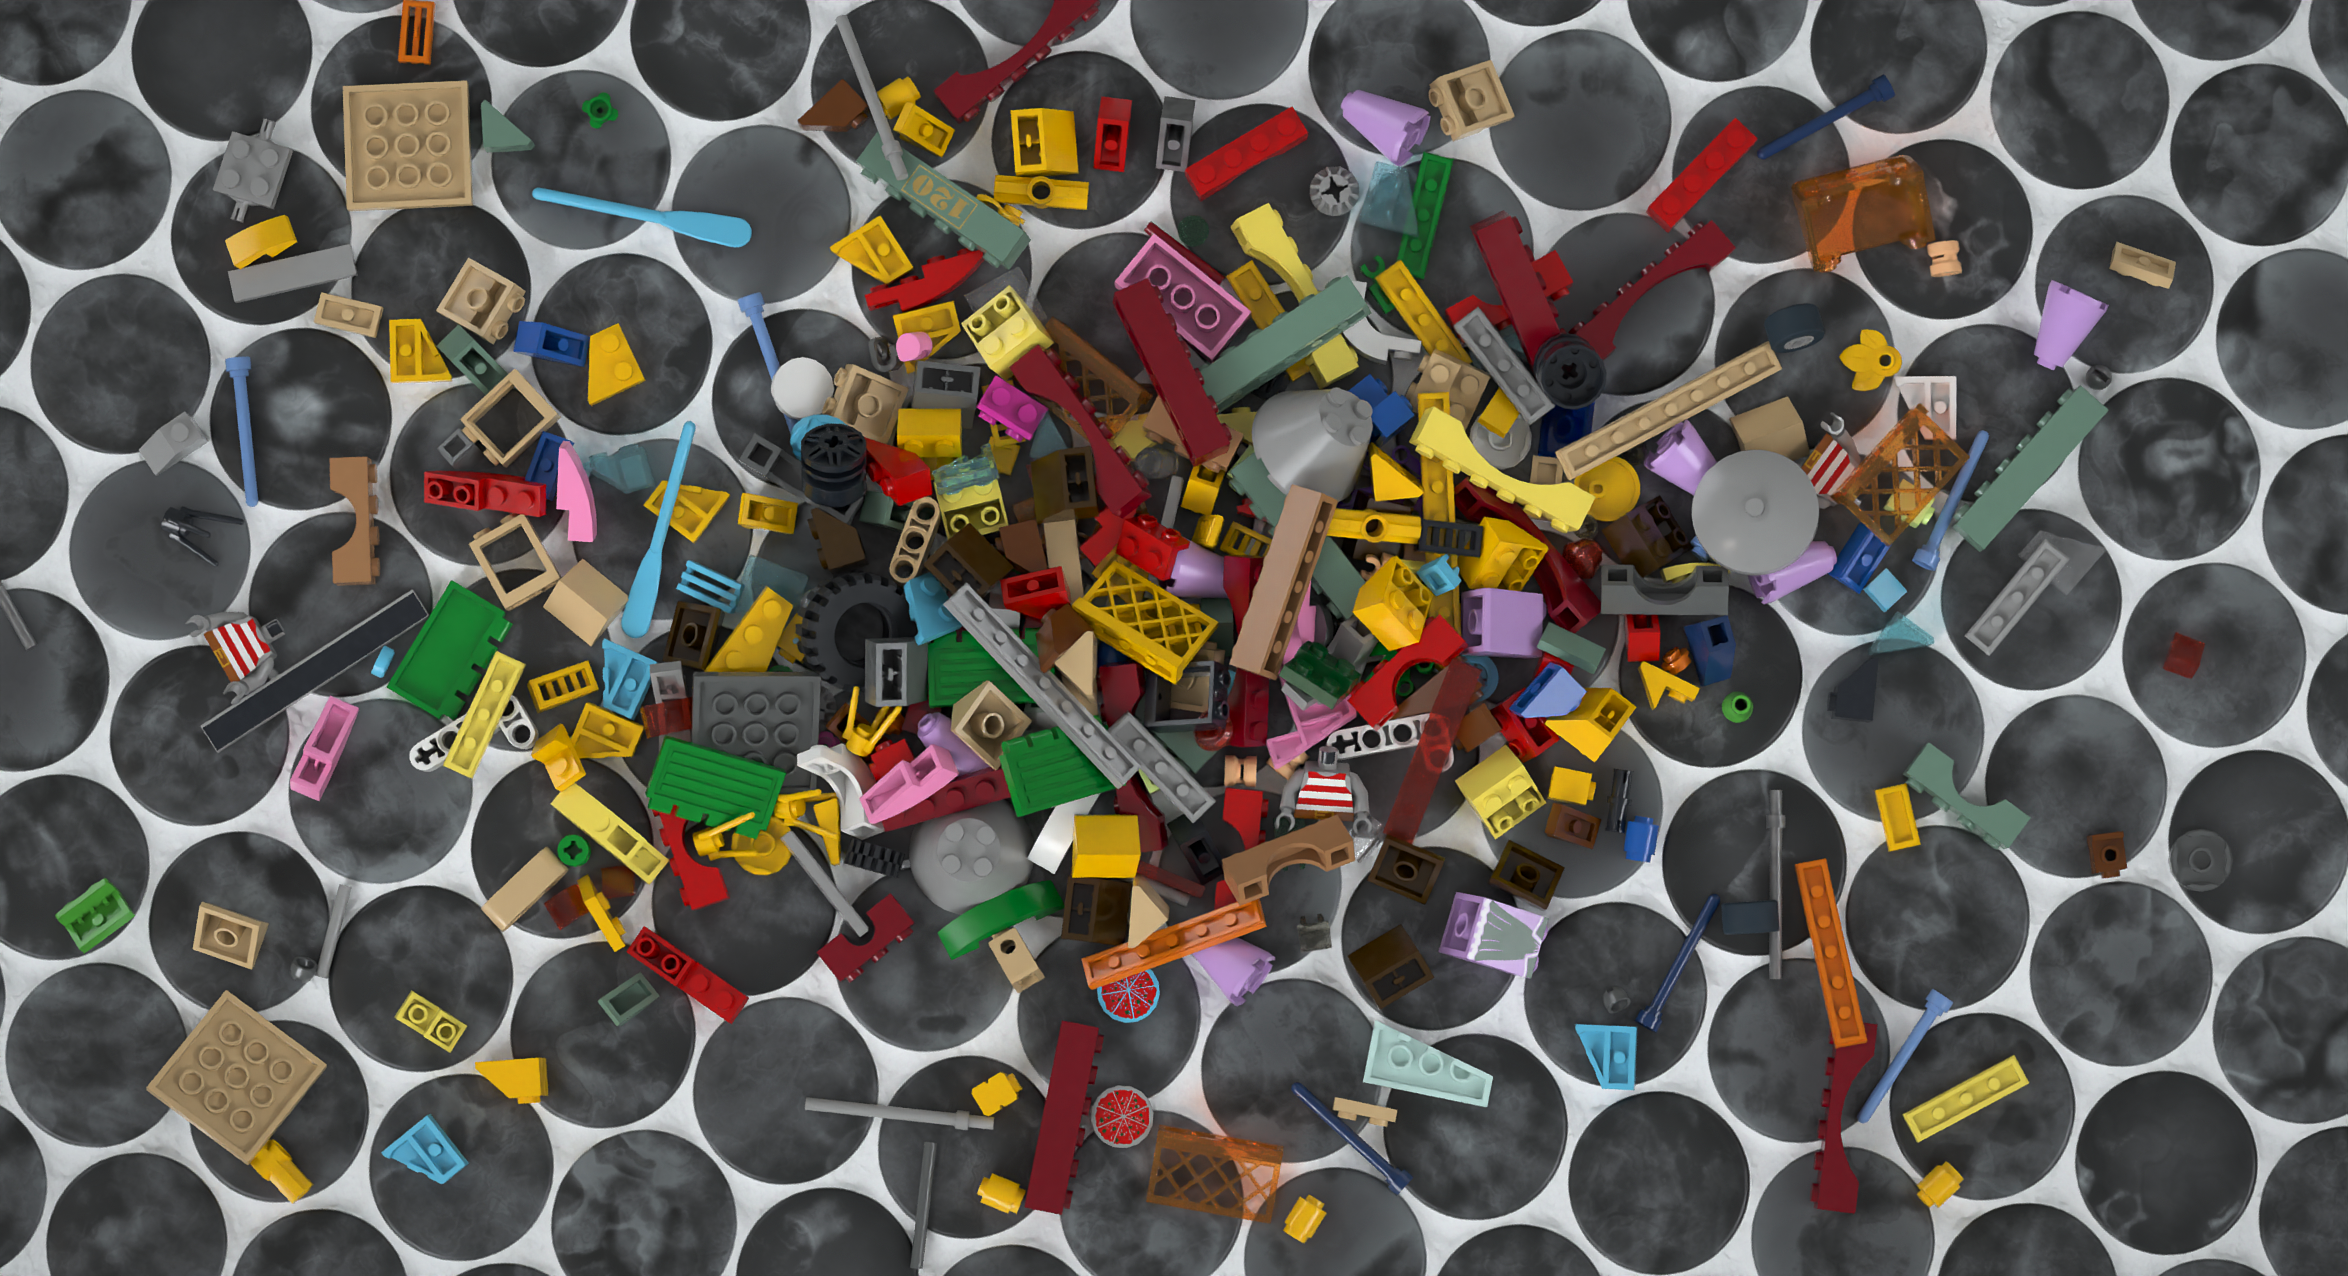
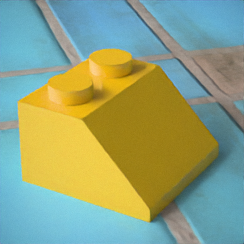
M546 1058L475 1062L476 1070L508 1098H517L518 1104L540 1103V1096H548Z

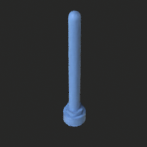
M761 292L740 298L737 301L741 312H745L746 317L751 319L770 377L773 379L780 364L762 316L765 303ZM784 414L791 434L794 425L799 420L789 418Z
M250 357L225 359L226 372L230 373V378H233L246 504L250 507H255L258 504V491L246 377L249 376L248 371L251 370Z
M1981 430L1977 433L1927 544H1923L1921 549H1917L1912 559L1915 564L1925 569L1935 571L1940 561L1938 557L1940 551H1938V548L1989 439V434L1986 431Z
M1934 989L1930 991L1925 999L1928 1001L1925 1005L1927 1009L1859 1111L1857 1119L1860 1123H1867L1937 1015L1941 1017L1943 1012L1947 1013L1953 1002Z

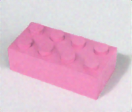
M1156 234L1151 236L1115 280V287L1118 290L1146 278H1149L1152 286L1157 285L1164 299V302L1161 304L1166 314L1170 312L1175 319L1177 325L1175 333L1177 337L1180 336L1191 349L1210 364L1216 361L1251 318L1252 312Z

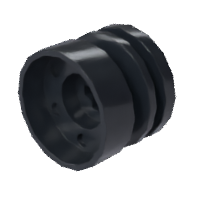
M1562 333L1550 337L1539 347L1534 357L1533 372L1537 383L1554 404L1564 409H1580L1590 405L1600 397L1606 385L1607 372L1603 360L1586 339L1576 334ZM1566 364L1568 366L1571 365L1573 369L1569 372L1567 370L1563 371L1561 367Z
M824 424L811 429L805 434L801 440L802 491L808 499L815 504L826 507H842L853 504L862 498L867 490L866 440L862 433L844 424Z

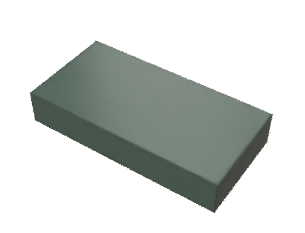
M1551 622L1548 623L1537 645V648L1591 674L1595 673L1606 648Z

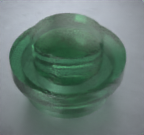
M1190 215L1181 220L1178 226V236L1185 245L1195 247L1206 241L1209 235V227L1202 217Z

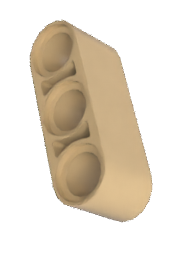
M923 497L913 503L890 564L891 577L893 582L900 588H903L909 580L921 576L924 568L923 564L928 558L941 523L942 516L939 505L931 497ZM923 508H932L935 511L934 516L929 520L920 519L918 514ZM917 536L924 539L923 545L918 549H911L907 546L908 541L912 537ZM907 565L913 568V573L908 578H900L896 575L901 566Z
M547 846L482 906L481 910L504 932L549 891L569 869Z

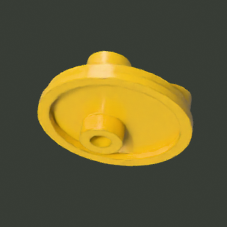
M1617 456L1575 477L1574 480L1575 486L1595 496L1587 515L1599 521L1608 522L1619 519L1632 511L1639 499L1640 481L1636 471L1627 461Z

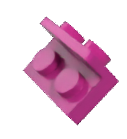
M996 375L976 405V408L981 410L978 415L980 418L993 426L997 421L1008 427L1005 433L1020 443L1023 438L1028 441L1031 440L1033 433L1049 410V408Z

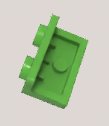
M104 878L100 882L91 885L77 899L67 903L62 910L55 914V917L66 927L79 950L85 954L135 917V914L119 889L108 879Z

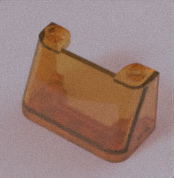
M1900 155L1804 179L1791 186L1799 223L1811 267L1814 271H1833L1842 261V255L1896 241L1908 245L1911 249H1918L1926 246L1927 242L1936 240L1923 170L1910 156Z

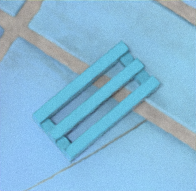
M688 560L686 563L687 569L681 575L683 579L681 583H678L676 589L722 609L729 614H734L745 585L693 560ZM696 570L736 589L734 594L694 576V571ZM692 582L731 600V602L727 604L688 585Z

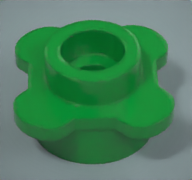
M602 92L597 97L586 100L582 104V110L588 114L590 125L595 129L601 128L602 124L609 120L615 121L618 118V111L612 107L610 103L611 97L608 93ZM598 108H602L603 112L598 113Z

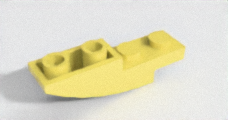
M576 783L563 792L560 791L550 803L597 844L604 847L649 885L669 862V859L649 844L644 837Z

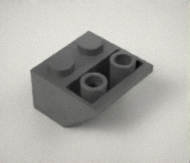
M916 360L911 409H961L962 428L972 429L978 396L980 367Z
M915 637L865 639V702L875 707L907 706L928 700V642L918 646Z

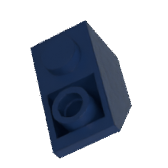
M1728 615L1684 626L1701 687L1731 678L1736 643Z

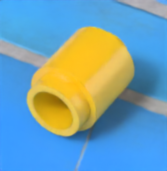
M909 77L903 80L898 78L877 91L885 116L890 120L901 113L906 102L916 105L915 101L921 98L919 91Z
M1946 1161L1941 1166L1937 1165L1916 1185L1920 1190L1916 1195L1929 1208L1933 1205L1940 1208L1960 1188L1959 1184L1964 1179Z
M992 1173L990 1179L987 1177L983 1178L977 1194L982 1196L980 1203L1007 1214L1009 1211L1017 1214L1026 1190L1019 1188L1020 1184Z
M1309 1194L1306 1199L1300 1196L1285 1220L1286 1226L1283 1231L1305 1244L1308 1237H1313L1327 1212L1322 1210L1325 1204Z

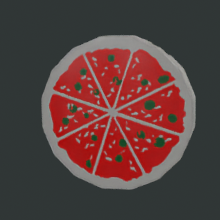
M1118 1085L1106 1089L1097 1097L1092 1107L1091 1122L1095 1133L1104 1143L1116 1148H1128L1139 1144L1148 1136L1153 1126L1154 1112L1149 1099L1141 1091L1131 1086Z

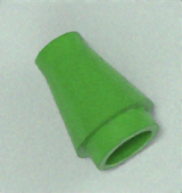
M1738 691L1732 692L1724 698L1722 711L1728 720L1735 723L1744 722L1753 712V703L1747 694ZM1736 700L1744 702L1743 711L1736 709Z

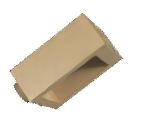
M513 369L460 420L465 425L462 429L464 434L474 444L480 440L487 448L483 454L495 466L501 463L507 468L542 435L543 431L546 432L561 416L516 369ZM516 387L540 412L544 419L504 455L475 423L510 390Z
M517 513L504 517L500 521L502 525L492 531L489 527L479 531L473 536L475 540L469 543L507 611L515 609L554 587L562 578L527 515H518ZM522 526L547 571L506 593L482 548Z

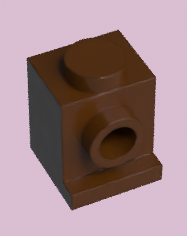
M2123 831L2087 836L2092 874L2101 873L2102 879L2121 876L2120 870L2127 869ZM2108 849L2112 850L2115 854V858L2112 861L2106 860L2104 856L2105 851Z

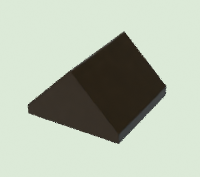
M1358 490L1352 510L1363 511L1365 509H1372L1382 513L1412 515L1414 508L1392 500L1375 502L1372 493ZM1372 519L1366 524V532L1370 533L1377 529L1378 519ZM1345 537L1341 550L1350 557L1366 561L1365 558L1368 554L1375 555L1380 560L1383 552L1393 556L1397 555L1400 559L1404 543L1388 541L1373 543L1367 539Z
M678 601L662 661H681L682 667L704 672L714 658L725 612L716 607Z
M1387 834L1367 881L1425 905L1446 858Z
M1508 840L1487 884L1541 911H1545L1549 906L1565 867Z

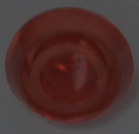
M1583 538L1567 543L1563 547V558L1581 579H1592L1603 560L1602 549L1594 540Z
M1208 710L1203 712L1198 719L1208 718ZM1229 716L1226 719V729L1193 731V735L1200 748L1206 751H1217L1231 744L1234 739L1235 729Z

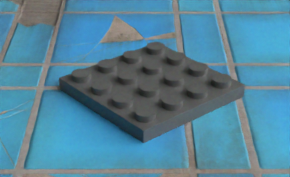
M693 672L691 742L785 769L786 776L779 794L816 790L817 774L797 766V754L809 750L814 745H818L821 676L816 672Z

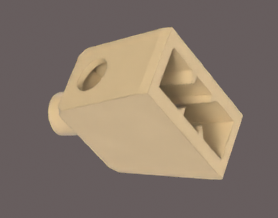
M1015 927L1012 929L1007 928L992 935L993 940L988 944L1017 993L1045 978ZM1015 946V950L1012 953L1006 954L1008 947Z

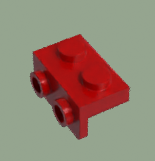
M1140 514L1137 517L1125 519L1115 553L1164 581L1171 577L1178 551L1188 549L1190 541L1183 538L1179 531L1166 528L1158 523L1155 517L1148 514Z

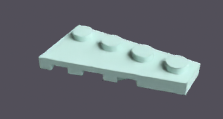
M1375 1020L1363 1082L1487 1107L1493 1076Z

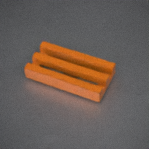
M403 0L398 55L399 63L411 62L412 64L424 63V65H431L435 2ZM410 7H416L412 55H407ZM423 8H427L423 56H419Z

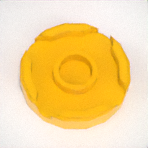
M772 814L767 830L760 829L757 839L736 834L734 831L732 835V850H756L758 852L756 856L735 857V860L744 870L755 875H770L779 872L789 863L792 857V853L780 839L788 831H791L790 827L785 826L782 819H778Z

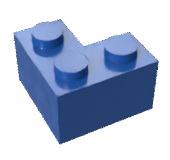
M1371 374L1348 390L1360 400H1365L1371 405L1373 429L1369 444L1373 442L1379 448L1404 430L1415 416L1412 412L1413 407L1403 395L1399 396L1396 391L1388 396V390L1384 383L1378 378L1374 379Z

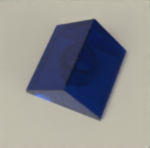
M1595 401L1580 409H1564L1554 404L1555 407L1542 416L1538 456L1557 458L1555 451L1592 432Z

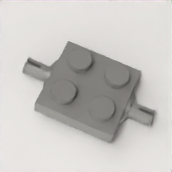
M263 119L258 136H247L233 131L231 133L213 191L230 196L236 201L230 218L234 221L244 222L248 206L260 205L274 210L293 153L290 148L277 145L270 140L276 125L274 121Z

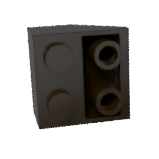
M1090 446L1059 449L1030 462L1037 524L1100 517L1094 460Z
M1660 495L1626 513L1601 530L1622 564L1633 565L1642 578L1649 576L1693 548L1687 535L1680 528L1670 508Z
M818 508L811 509L813 518H809L807 521L814 539H820L822 548L816 550L824 570L829 569L833 575L869 565L860 534L856 528Z
M968 523L948 539L923 564L952 595L967 582L982 599L1014 568L971 523Z
M1068 875L1061 939L1115 946L1125 943L1131 884L1086 877L1072 878V876Z
M1402 924L1347 955L1378 1010L1435 978Z

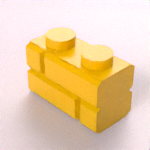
M1000 1072L988 1079V1082H983L974 1087L971 1094L983 1114L989 1117L1000 1111L1002 1105L1006 1107L1018 1100V1092L1022 1090V1087L1013 1073L1007 1075Z

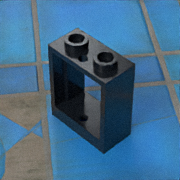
M1216 661L1189 662L1183 670L1181 678L1210 676L1208 718L1170 720L1172 683L1146 668L1144 727L1156 733L1226 729V719L1229 717L1227 693L1231 684L1229 667Z

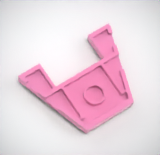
M1283 663L1281 664V667H1280V670H1279V673H1278V676H1277V677L1279 678V680H1280V683H1281V686H1282V687H1283L1284 683L1286 682L1285 679H1283L1282 677L1279 676V674H1280L1282 668L1284 667ZM1285 694L1297 731L1266 740L1274 769L1281 768L1356 718L1355 708L1347 701L1351 695L1347 696L1333 709L1324 704L1319 705L1316 702L1303 711Z

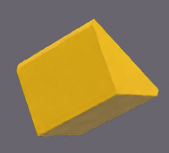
M1373 442L1368 445L1371 488L1375 502L1420 497L1424 493L1419 479Z
M1074 814L1072 878H1135L1141 856L1138 816Z

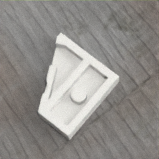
M1896 377V384L1924 439L1956 440L1957 377Z

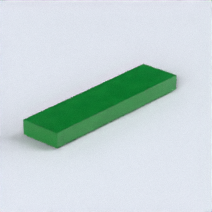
M1423 152L1396 260V262L1401 260L1411 275L1419 280H1424L1454 160Z

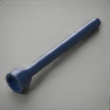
M1884 74L1872 80L1873 84L1869 85V89L1759 148L1757 151L1758 158L1762 160L1767 159L1874 100L1876 102L1881 100L1885 102L1895 97V92L1889 80Z
M1711 894L1708 897L1650 1006L1646 1005L1644 1010L1640 1009L1634 1020L1636 1023L1657 1033L1663 1022L1660 1020L1663 1015L1660 1012L1720 903L1719 895Z
M1295 1082L1291 1086V1091L1387 1178L1385 1181L1389 1184L1388 1188L1396 1196L1413 1179V1176L1405 1169L1402 1171L1400 1168L1397 1167L1395 1169L1305 1086L1299 1082Z

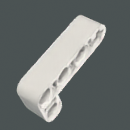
M512 695L510 700L514 703V711L509 716L501 717L494 734L502 730L513 746L520 749L532 748L538 740V730L521 701ZM466 714L417 743L410 751L411 764L424 772H431L443 766L450 751L445 744V739L449 733H458ZM527 726L531 732L529 740L524 743H518L515 738L516 730L519 727ZM434 742H437L438 747L445 753L444 756L439 752L432 754L429 757V764L419 762V759L423 757L421 751L425 750L430 753L438 749Z
M1428 713L1387 721L1376 732L1380 737V743L1375 748L1366 747L1362 741L1365 732H1376L1370 725L1335 731L1326 742V746H1332V744L1336 743L1337 737H1341L1343 742L1353 741L1351 734L1357 733V744L1361 751L1355 752V745L1347 746L1343 754H1339L1338 750L1337 760L1421 745L1424 763L1433 773L1446 772L1454 761L1446 719L1438 713ZM1430 719L1437 720L1442 726L1441 733L1437 736L1428 735L1424 729L1426 721ZM1399 725L1407 726L1411 732L1410 739L1406 742L1397 741L1393 735L1395 727ZM1441 750L1445 752L1448 757L1445 766L1436 767L1431 763L1430 755L1433 751Z

